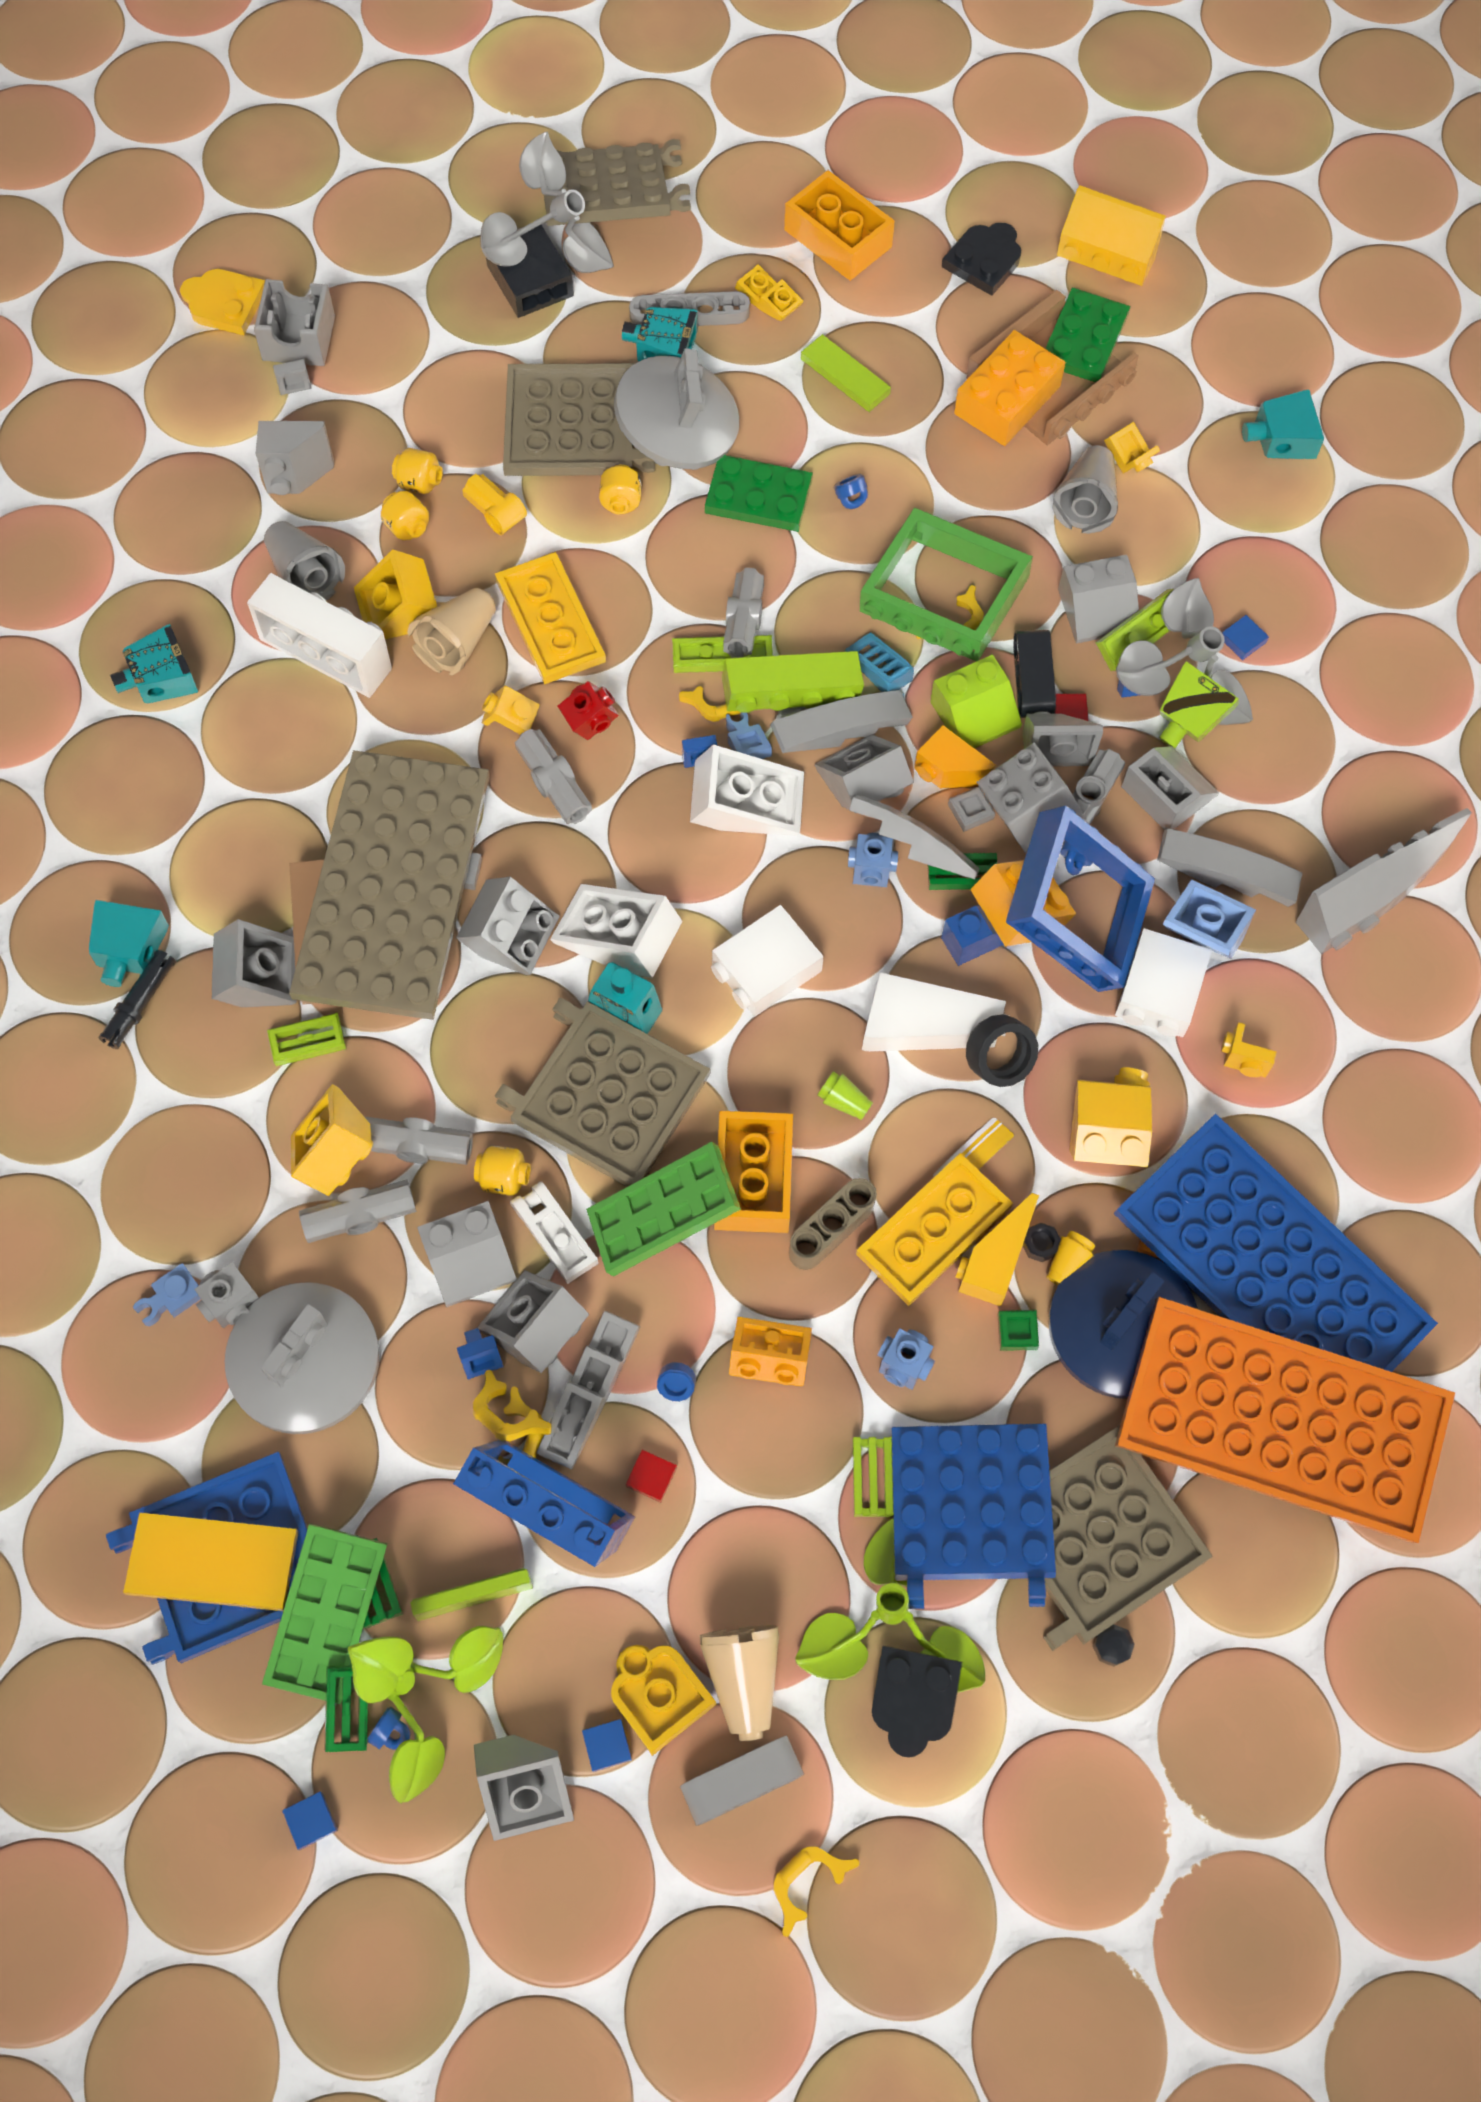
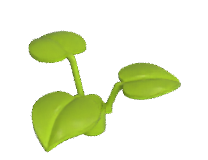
M894 1518L876 1532L865 1551L864 1570L868 1579L876 1585L884 1586L877 1593L876 1610L871 1612V1617L864 1627L856 1633L855 1624L849 1617L838 1613L824 1614L810 1624L795 1657L797 1665L815 1677L827 1680L850 1678L861 1671L868 1661L867 1648L860 1640L867 1636L876 1621L881 1619L887 1624L895 1625L904 1620L909 1625L919 1644L925 1648L920 1653L963 1662L958 1693L979 1688L985 1683V1667L976 1645L964 1632L954 1627L941 1626L933 1632L929 1642L925 1639L914 1621L913 1614L908 1612L909 1596L904 1588L907 1587V1580H895Z
M477 1626L461 1634L455 1641L449 1655V1664L452 1669L446 1671L414 1663V1655L410 1643L400 1637L373 1638L348 1647L353 1670V1684L357 1695L367 1703L380 1702L386 1698L391 1700L415 1734V1740H406L397 1747L390 1764V1788L394 1799L399 1803L408 1802L426 1790L440 1774L445 1759L443 1743L434 1736L424 1739V1732L399 1696L408 1693L414 1686V1673L443 1679L454 1678L455 1688L462 1693L472 1692L482 1687L494 1674L502 1656L503 1633L499 1627Z

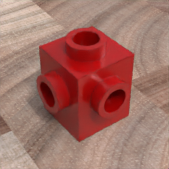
M590 681L574 688L571 695L557 705L572 731L586 740L591 739L597 733L605 731L611 725V722L619 716L612 705L615 703L612 694L604 686L599 688Z

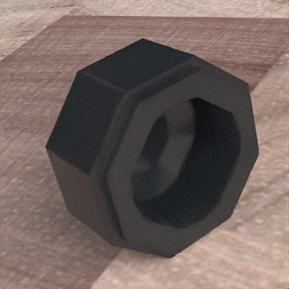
M1039 1223L1028 1228L1022 1246L1028 1258L1044 1262L1055 1256L1061 1239L1055 1227Z
M1113 1624L1096 1636L1093 1649L1100 1662L1115 1667L1131 1658L1135 1643L1127 1629Z

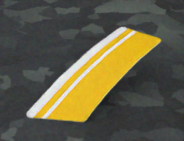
M992 1118L961 1146L933 1176H936L959 1153L979 1170L1014 1137V1134L996 1118Z

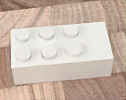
M270 573L247 602L261 641L368 698L373 695L392 670L384 633L381 628L372 622L365 623L356 618L344 607L337 608L327 603L322 596L315 592L308 593Z

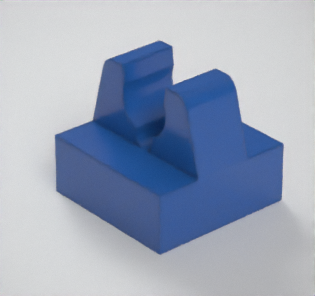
M479 1328L464 1332L467 1344L457 1347V1351L468 1380L485 1374L486 1370L494 1371L504 1367L493 1335L482 1339Z

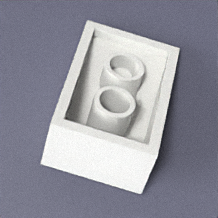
M712 745L695 760L690 822L720 831L797 836L800 834L804 772Z
M581 884L550 940L558 946L606 966L609 962H613L638 976L653 978L683 921L666 896Z

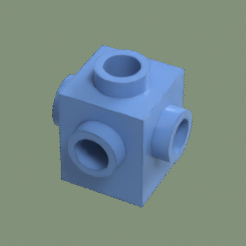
M879 833L858 834L857 847L850 846L848 867L854 868L853 884L887 887L889 872H896L898 851H892V838L879 835Z
M899 1328L895 1338L886 1337L877 1356L883 1359L879 1373L883 1374L884 1378L899 1387L905 1386L913 1390L919 1378L923 1381L926 1380L935 1363V1360L930 1358L934 1346L928 1343V1338L923 1334L911 1329L906 1332ZM901 1351L912 1356L913 1358H904L901 1354Z

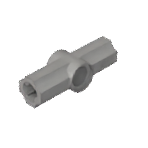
M744 568L743 571L736 573L733 595L728 597L723 647L724 652L728 653L731 658H743L751 655L756 630L760 629L764 575L758 573L755 568Z
M529 729L522 733L520 738L515 741V748L531 770L532 779L544 798L549 797L566 824H577L583 821L592 811V805L577 785L574 773L567 760L562 755L558 756L540 729Z
M1099 749L1084 777L1077 782L1075 792L1073 793V797L1083 812L1079 817L1089 825L1100 813L1103 802L1125 766V761L1121 759L1120 755L1110 749ZM1083 795L1091 796L1094 800L1086 799Z
M365 1117L371 1127V1140L373 1141L371 1151L394 1154L403 1161L417 1164L427 1163L429 1159L467 1165L470 1160L473 1142L471 1131L435 1127L430 1121L410 1117L400 1122Z
M406 1179L372 1190L359 1187L344 1191L337 1197V1200L299 1210V1217L305 1238L308 1243L342 1233H347L348 1235L364 1234L374 1230L380 1222L417 1211L408 1180Z

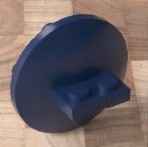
M1111 1250L1094 1254L1086 1263L1059 1283L1050 1304L1049 1334L1059 1360L1065 1369L1087 1388L1105 1396L1128 1399L1155 1299L1161 1297L1198 1309L1195 1298L1187 1284L1168 1265L1144 1253L1130 1250Z

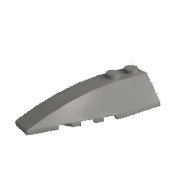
M1466 808L1435 824L1429 831V835L1425 830L1414 834L1404 846L1401 842L1390 846L1387 850L1388 852L1382 857L1375 854L1314 890L1299 915L1296 924L1321 954L1331 948H1334L1336 951L1343 948L1352 940V935L1360 930L1363 934L1369 932L1378 925L1381 916L1400 903L1424 880L1448 850L1472 812Z

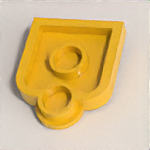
M212 269L204 273L202 277H192L185 280L180 287V293L183 300L189 304L192 319L196 323L245 336L260 305L265 280L222 269Z
M631 1645L625 1648L618 1656L616 1666L619 1676L612 1684V1700L652 1756L717 1705L714 1698L680 1653L670 1646L663 1645L650 1650L643 1645Z

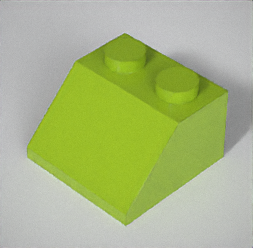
M993 655L934 680L930 703L946 728L974 749L1021 728L1022 723L1010 681Z

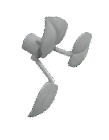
M548 132L538 135L524 148L520 157L519 168L521 176L529 188H541L543 195L556 196L551 202L550 213L517 230L515 221L509 215L501 212L491 214L484 220L481 227L480 246L483 254L488 260L499 266L510 267L520 263L527 254V246L521 235L553 218L561 223L568 222L565 228L568 237L563 241V252L573 269L581 273H592L612 268L614 265L610 253L595 227L590 223L574 224L580 219L579 215L584 212V198L577 190L571 189L566 191V189H561L566 180L564 163L553 146Z
M1200 579L1189 580L1179 585L1167 596L1161 610L1162 619L1167 629L1173 632H1182L1184 639L1191 638L1188 641L1187 648L1170 659L1163 661L1160 649L1153 643L1142 640L1133 642L1121 653L1116 667L1117 677L1130 691L1143 696H1153L1164 691L1170 684V675L1165 667L1174 664L1186 656L1198 662L1208 661L1204 674L1239 698L1237 707L1219 724L1249 723L1253 720L1249 700L1239 681L1232 674L1224 670H1218L1210 677L1214 663L1218 660L1216 653L1223 648L1225 640L1222 632L1218 628L1213 627V610L1203 592Z

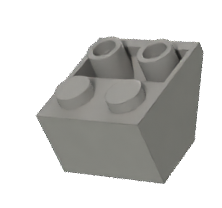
M1172 746L1156 747L1148 751L1128 767L1122 784V788L1164 830L1167 828L1174 830L1219 794Z
M512 877L488 879L485 881L456 938L481 958L524 975H531L560 916Z

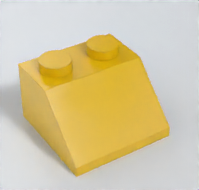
M394 549L354 586L362 620L365 623L372 622L379 626L384 633L385 640L407 635L409 624L415 618L437 607L424 559Z
M1077 1080L1069 1148L1073 1160L1148 1167L1152 1137L1151 1087Z
M334 1084L328 1088L291 1135V1177L327 1196L338 1185L342 1186L346 1183L351 1174L352 1167L359 1159L364 1160L373 1146L370 1123L340 1088Z

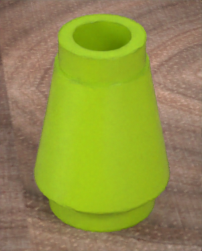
M834 1071L817 1094V1096L824 1100L823 1104L857 1117L860 1120L863 1119L873 1104L843 1073L840 1076Z

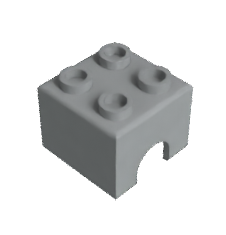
M265 279L254 327L263 361L288 363L304 359L305 365L325 366L335 319L327 284L310 283L311 294L306 297H298L290 294L285 289L282 280Z
M1035 742L977 781L990 804L1004 821L1025 853L1028 851L1039 812L1066 805L1073 809L1078 816L1083 814L1068 786Z

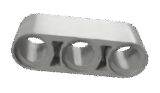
M784 1736L684 1783L680 1788L696 1826H699L804 1775V1772L788 1736Z

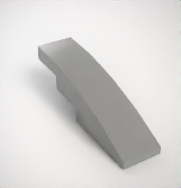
M896 690L848 698L806 709L775 720L770 726L782 753L840 747L845 739L868 737L871 734L875 735L879 728L908 725L913 717L901 691Z
M860 794L853 797L849 811L881 820L882 824L879 835L911 844L908 855L909 859L972 879L977 877L980 868L957 847L925 824L891 806Z
M1167 828L1164 830L1157 861L1214 888L1224 884L1251 898L1260 893L1287 907L1295 904L1297 901L1302 872L1238 846Z
M604 1311L590 1345L586 1346L572 1380L567 1383L550 1421L552 1425L551 1434L544 1435L537 1454L569 1469H573L613 1389L641 1326L611 1312Z

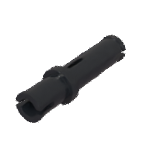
M162 950L154 952V956L122 1003L119 1002L114 1007L115 1014L103 1032L98 1036L101 1042L105 1043L108 1040L107 1046L113 1049L120 1048V1044L132 1026L141 1021L142 1011L171 967L176 963L172 956L164 959L168 953Z

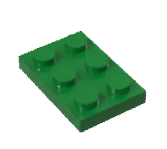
M1072 287L1045 349L1066 362L1064 373L1096 383L1105 372L1131 306Z
M724 455L717 461L705 502V514L799 532L812 484L813 472Z

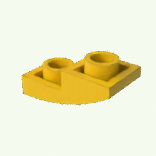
M759 264L740 278L735 286L738 292L746 294L750 303L778 321H783L803 304V300L783 279L776 283Z

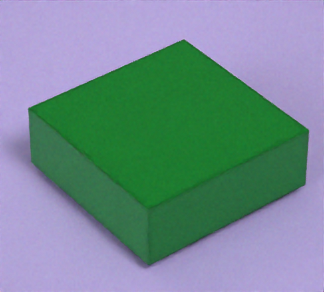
M1037 1310L998 1312L1000 1351L1038 1350Z

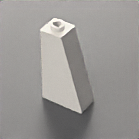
M880 972L862 1050L870 1052L966 1048L967 1041L974 1028L990 1016L1003 1014L1006 1001ZM997 1039L991 1044L990 1047H995Z

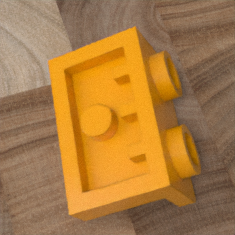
M737 1317L729 1375L783 1385L803 1386L812 1328Z

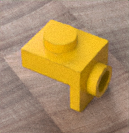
M1134 422L1104 440L1123 474L1132 468L1138 473L1154 463L1151 457L1160 451L1158 446L1149 450Z
M505 685L495 694L491 692L485 699L482 706L485 714L481 723L488 726L496 721L521 735L531 729L540 704Z
M1238 1022L1233 1032H1226L1222 1043L1221 1052L1227 1053L1224 1066L1240 1070L1243 1075L1248 1077L1261 1076L1266 1078L1274 1065L1277 1051L1241 1042L1245 1023Z

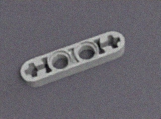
M736 291L641 295L633 298L629 305L630 320L636 324H642L644 314L640 313V310H646L649 307L669 308L677 306L681 309L697 310L698 326L740 324L745 322L750 314L749 298L746 294ZM702 305H709L713 310L709 313H701L697 308ZM719 306H723V311H719ZM733 306H738L739 309L734 310Z

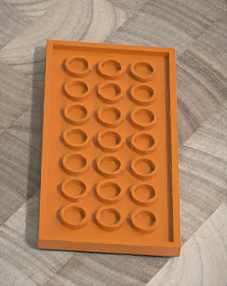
M1158 1297L1155 1299L1115 1446L1411 1543H1419L1455 1392Z

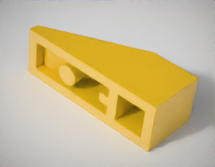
M1031 1193L974 1246L970 1259L962 1257L955 1277L962 1280L958 1292L1001 1307L1039 1195Z

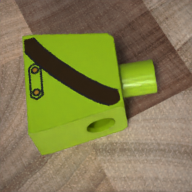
M1186 661L1160 709V715L1170 723L1160 734L1159 738L1174 749L1186 734L1195 741L1200 742L1237 707L1239 698Z

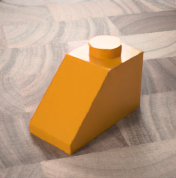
M942 725L917 751L914 769L924 781L932 782L940 789L979 787L977 781L995 770L996 764Z

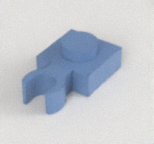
M740 712L741 721L739 722L731 720L729 714L726 715V728L730 732L728 733V744L733 751L760 759L772 756V747L759 724L749 726L747 713Z
M182 1263L151 1284L157 1294L150 1298L140 1299L134 1304L133 1308L137 1313H140L147 1307L152 1308L151 1314L142 1320L146 1326H152L158 1322L162 1313L166 1310L175 1318L201 1299L194 1290L199 1285Z

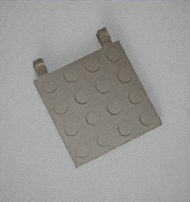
M669 140L660 149L658 144L639 143L632 147L611 145L606 149L596 150L591 148H580L573 152L557 150L566 170V180L561 189H566V191L571 189L577 190L585 201L584 212L579 215L580 219L574 224L671 215L670 211L673 210L681 212L691 210L690 200L679 199L682 195H690L689 185L679 184L668 193L663 166L665 165L671 167L682 165L680 155H670L674 150H681L680 140ZM544 195L546 214L550 213L551 202L556 196ZM553 218L547 221L548 226L568 224V222L561 223Z
M634 363L508 364L503 455L504 476L602 475L606 469L619 464L627 465L631 469L635 467L645 473L655 472L654 460L641 453L638 449H633L631 442L620 430L614 410V398L618 384L625 372Z
M559 998L553 1007V1011L556 1012L553 1017L563 1024L571 1025L525 1096L502 1084L495 1094V1097L498 1099L496 1104L508 1111H514L511 1115V1122L628 1187L647 1176L710 1076L711 1069L588 1001L581 1010L569 1001Z
M1120 1425L1049 1471L1056 1578H1045V1588L1067 1620L1043 1637L1052 1651L1075 1635L1078 1636L1083 1645L1213 1557L1141 1454L1115 1446Z

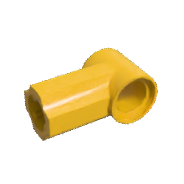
M475 473L467 480L465 487L462 489L463 496L484 514L486 522L498 535H503L527 516L524 504L515 494L511 492L505 494L484 474L477 475Z

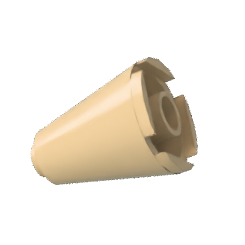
M473 588L415 618L409 624L407 631L408 638L412 635L415 644L412 646L415 654L433 671L440 673L446 670L450 671L449 675L458 673L465 666L495 614L494 600L487 591Z
M778 1626L739 1627V1630L726 1632V1629L701 1634L699 1636L700 1647L730 1733L738 1734L739 1741L763 1738V1731L770 1729L779 1644Z

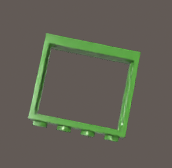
M914 508L863 586L860 593L859 612L871 616L872 619H878L895 626L902 632H909L923 638L930 644L939 645L955 652L959 656L962 655L977 662L1029 579L1033 556ZM912 540L1007 579L976 631L881 591Z

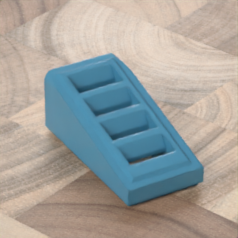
M871 632L845 649V652L858 651L861 671L881 692L899 690L913 680L914 668ZM868 645L872 647L863 655L859 653L860 650ZM876 653H878V654L880 655L879 657H877V658L874 659L873 661H869V660H868L870 657H872V656L875 655ZM885 661L887 664L879 669L877 666ZM893 669L895 672L888 676L886 673Z

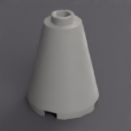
M1099 445L1088 447L1054 494L1052 509L1056 518L1066 528L1072 529L1073 526L1082 529L1081 533L1087 534L1100 532L1111 525L1117 514L1118 498L1114 456L1106 447Z
M286 521L276 522L266 530L264 543L278 577L308 593L315 592L325 600H328L336 593L333 588L337 585L338 581L343 582L345 564L342 557L334 549Z

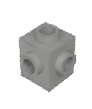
M233 1262L220 1271L215 1270L207 1274L201 1280L200 1286L194 1289L201 1298V1301L196 1304L198 1309L209 1323L216 1318L223 1328L229 1324L235 1325L243 1313L247 1314L249 1312L247 1308L259 1299Z

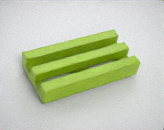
M338 1013L268 1029L267 1033L275 1066L346 1050ZM333 1026V1030L302 1035L296 1039L277 1042V1039Z
M853 1437L854 1517H893L892 1437H884L883 1439H876V1437H868V1439ZM861 1448H868L870 1508H862ZM876 1448H883L885 1508H878Z

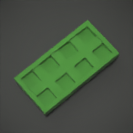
M710 1142L586 1210L606 1273L614 1277L741 1210L719 1146Z
M312 1523L309 1524L262 1685L326 1701V1667L335 1666V1668L352 1666L348 1647L359 1643L387 1543ZM336 1677L335 1703L341 1705L343 1677Z

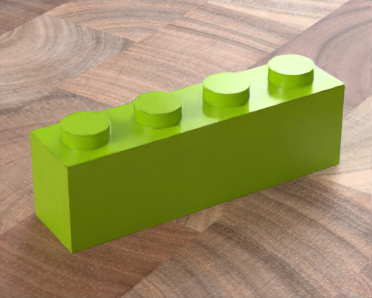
M858 651L726 658L722 673L727 711H739L742 713L760 709H772L775 711L794 707L810 709L835 701L861 696L864 687Z

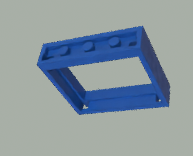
M1065 805L1039 812L1006 923L1097 992L1125 988L1155 878L1145 871L1140 864L1134 862L1123 853L1118 846L1112 844L1101 835L1095 827L1090 826L1079 817L1073 809ZM1064 840L1123 886L1103 956L1043 910Z
M501 1440L473 1447L453 1483L455 1486L594 1567L618 1550L635 1519L634 1515L510 1443ZM503 1449L513 1455L507 1466L498 1460ZM614 1514L621 1517L611 1525H608Z

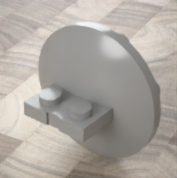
M685 348L681 358L656 356L641 360L625 372L618 384L614 398V410L620 430L635 448L654 460L656 464L697 470L716 463L731 449L739 431L737 405L724 383L712 372L704 368L702 364L698 363L697 350Z
M319 1283L289 1284L264 1294L247 1308L249 1310L247 1314L243 1313L239 1317L230 1333L225 1351L226 1378L230 1391L240 1407L261 1425L274 1431L289 1434H307L325 1430L350 1416L369 1394L379 1366L378 1338L367 1313L348 1294L334 1287Z

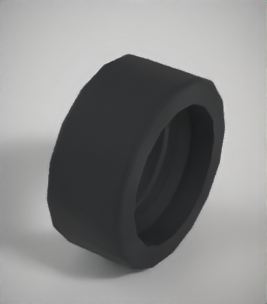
M1005 1014L993 1015L981 1021L971 1032L966 1044V1059L970 1069L987 1083L997 1087H1008L1024 1080L1033 1070L1038 1058L1039 1045L1033 1031L1016 1018ZM1007 1032L1015 1033L1017 1048L1013 1057L1004 1066L998 1069H990L987 1066V1053L991 1044L999 1036Z

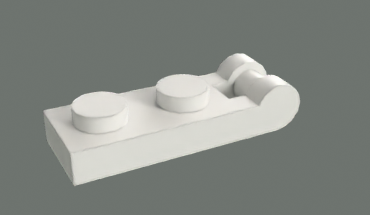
M540 1181L531 1187L533 1191L524 1197L517 1196L510 1201V1204L566 1283L569 1284L599 1264L598 1259L547 1187ZM541 1203L545 1209L534 1215L531 1209Z

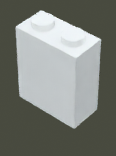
M779 905L712 950L711 969L719 982L722 984L726 982L733 990V998L743 1010L748 1008L755 1017L820 973L824 956L785 909Z
M1144 928L1135 949L1125 988H1123L1115 1016L1123 1018L1125 1022L1131 1025H1146L1155 1028L1159 1033L1166 1036L1184 1037L1191 1023L1212 950Z

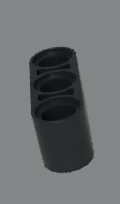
M1015 630L1013 652L1020 718H1026L1027 714H1034L1036 712L1055 714L1056 692L1050 631Z

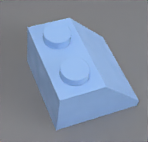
M1191 880L1165 918L1163 925L1168 930L1232 959L1244 940L1256 909Z

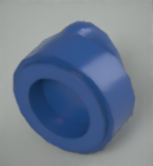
M861 474L845 478L834 486L837 498L840 499L842 505L847 509L860 507L868 497L867 483L864 475ZM860 492L856 500L849 501L848 497Z
M1064 841L1060 853L1065 858V866L1069 874L1077 875L1083 866H1091L1093 864L1067 841Z
M677 1362L663 1366L657 1379L659 1393L664 1398L677 1402L688 1399L694 1392L696 1384L694 1371L689 1366Z
M387 1707L367 1738L368 1743L379 1750L383 1745L396 1750L402 1742L409 1740L411 1736L410 1730L405 1723L399 1720L402 1714L392 1707ZM393 1729L400 1733L399 1739H393L389 1736Z

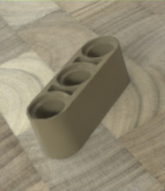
M863 1178L849 1181L793 1233L789 1246V1258L794 1266L803 1270L816 1267L873 1213L877 1196L876 1188L870 1181ZM854 1194H861L867 1198L868 1203L865 1205H855L849 1198ZM835 1218L841 1222L842 1227L831 1230L825 1227L823 1222L826 1219ZM807 1242L812 1244L816 1250L812 1254L805 1255L800 1253L796 1247L800 1243Z

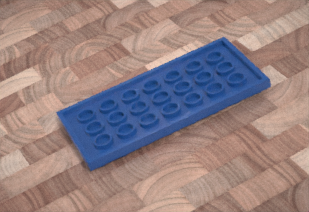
M1216 1113L1114 1212L1116 1217L1182 1278L1220 1317L1390 1372L1438 1324Z

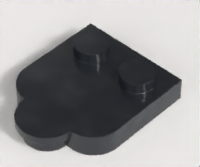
M995 223L990 227L975 225L969 228L944 256L942 268L993 296L1020 263L1021 248L1016 243L1017 232L1015 228L1007 223Z
M889 1646L882 1647L872 1704V1717L880 1729L888 1732L889 1744L898 1755L907 1758L915 1757L925 1750L928 1741L940 1740L949 1733L954 1719L963 1665L962 1661Z

